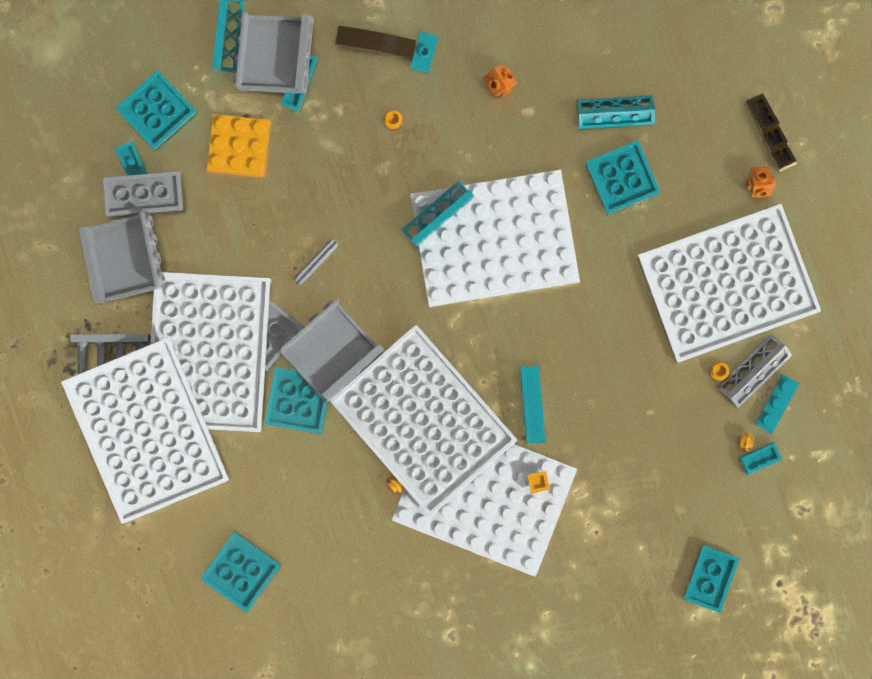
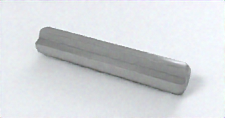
M330 239L294 277V281L298 285H302L338 247V244L333 239Z

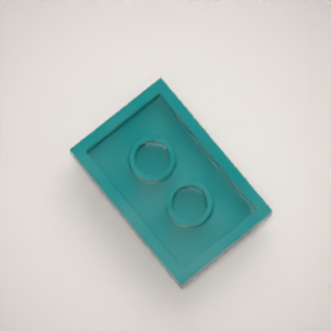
M702 545L683 600L721 613L740 558Z

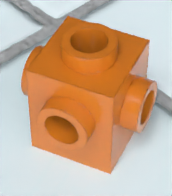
M506 64L494 68L483 77L494 97L501 94L506 96L513 91L512 87L517 84Z
M770 166L751 167L749 178H747V189L751 190L752 197L771 196L772 188H775V177L771 176Z

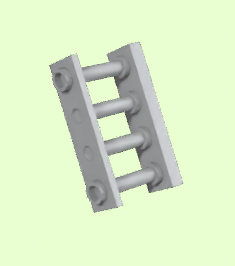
M71 334V343H76V347H78V374L85 372L86 347H88V343H95V347H97L98 367L105 364V347H107V343H114L117 359L124 356L126 343H134L135 351L142 349L145 343H150V335Z

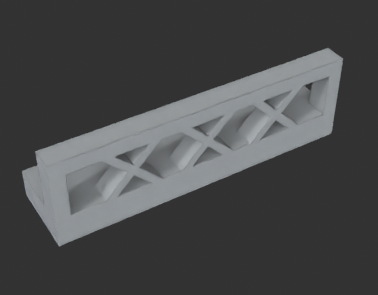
M771 334L717 388L729 398L735 407L739 408L792 354L785 344ZM772 342L777 344L773 350L767 351V347ZM762 356L760 363L753 364V360L756 357ZM743 370H749L745 377H740V373ZM735 383V387L730 392L725 389L729 384Z

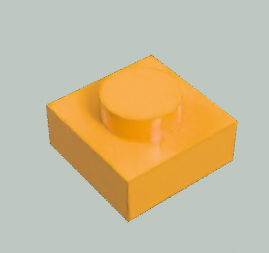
M546 471L527 475L531 494L550 490Z

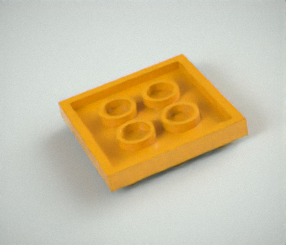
M213 114L207 171L264 177L270 120Z

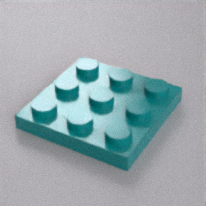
M158 70L116 107V110L154 151L197 113Z
M639 140L585 162L607 215L661 193Z
M275 367L264 424L322 434L327 403L321 399L297 371Z
M234 531L200 580L247 613L281 565Z

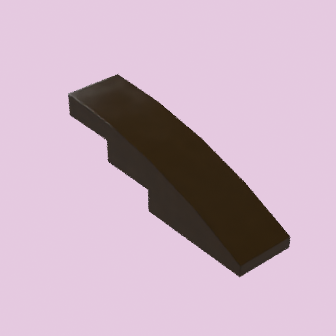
M338 26L335 45L367 53L374 52L390 57L397 56L411 60L414 56L416 40L365 29Z
M762 93L746 100L755 125L778 171L781 172L797 165V160L788 146L789 142L780 128V122L764 94Z

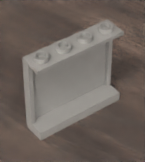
M243 11L242 17L239 19L241 34L237 38L239 53L235 57V64L237 66V73H234L233 76L235 86L241 91L306 94L314 22L311 15L302 14V17L248 15L246 11Z
M141 211L139 212L140 214L93 227L84 226L79 228L94 303L102 304L165 288L163 283L165 282V276L160 268L161 257L156 249L157 238L152 230L153 219L149 213Z
M338 299L334 302L332 300L323 307L324 311L321 314L316 313L313 315L306 327L302 325L295 331L296 335L291 340L287 338L280 345L282 347L280 348V354L325 403L331 400L384 352L380 344L376 345L341 307Z

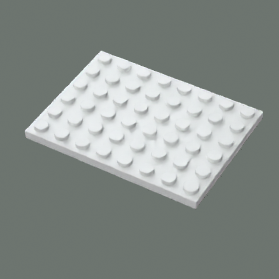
M561 170L464 185L467 190L474 194V198L419 245L429 307L580 282ZM459 186L452 191V199H459L465 194ZM449 188L410 194L414 218ZM450 201L439 202L437 211L444 212L449 207ZM425 214L423 216V224H430L435 219V214ZM416 226L417 234L420 232V226Z
M782 204L638 255L640 265L677 363L821 311Z
M163 272L165 288L154 290L151 344L170 337L208 429L261 432L271 279Z
M417 325L410 329L330 400L429 517L435 514L518 441Z
M170 337L61 382L122 524L229 480Z
M513 444L431 517L404 488L392 521L536 577L577 469ZM546 471L550 490L531 494L527 475Z

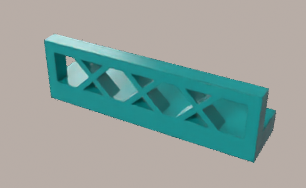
M219 0L212 64L214 71L237 73L235 57L239 53V47L237 46V38L241 34L239 19L244 11L245 0ZM229 1L240 2V7L235 13L229 10ZM234 18L238 25L235 30L230 32L227 28V23ZM232 37L236 42L235 47L228 51L225 47V41ZM227 56L234 60L233 68L222 67L223 60Z
M653 95L577 100L579 129L655 124ZM649 102L650 105H641L640 103ZM603 105H609V106H611V107L604 108V107H602V106H603ZM582 106H590L592 108L582 109Z
M458 180L403 227L401 231L417 247L474 198V194L467 190ZM459 186L465 194L459 199H452V191ZM450 201L449 207L444 212L437 211L439 202ZM425 214H435V219L430 224H423V216ZM412 225L420 226V232L414 237L407 231Z
M521 366L520 378L526 444L545 443L539 366Z

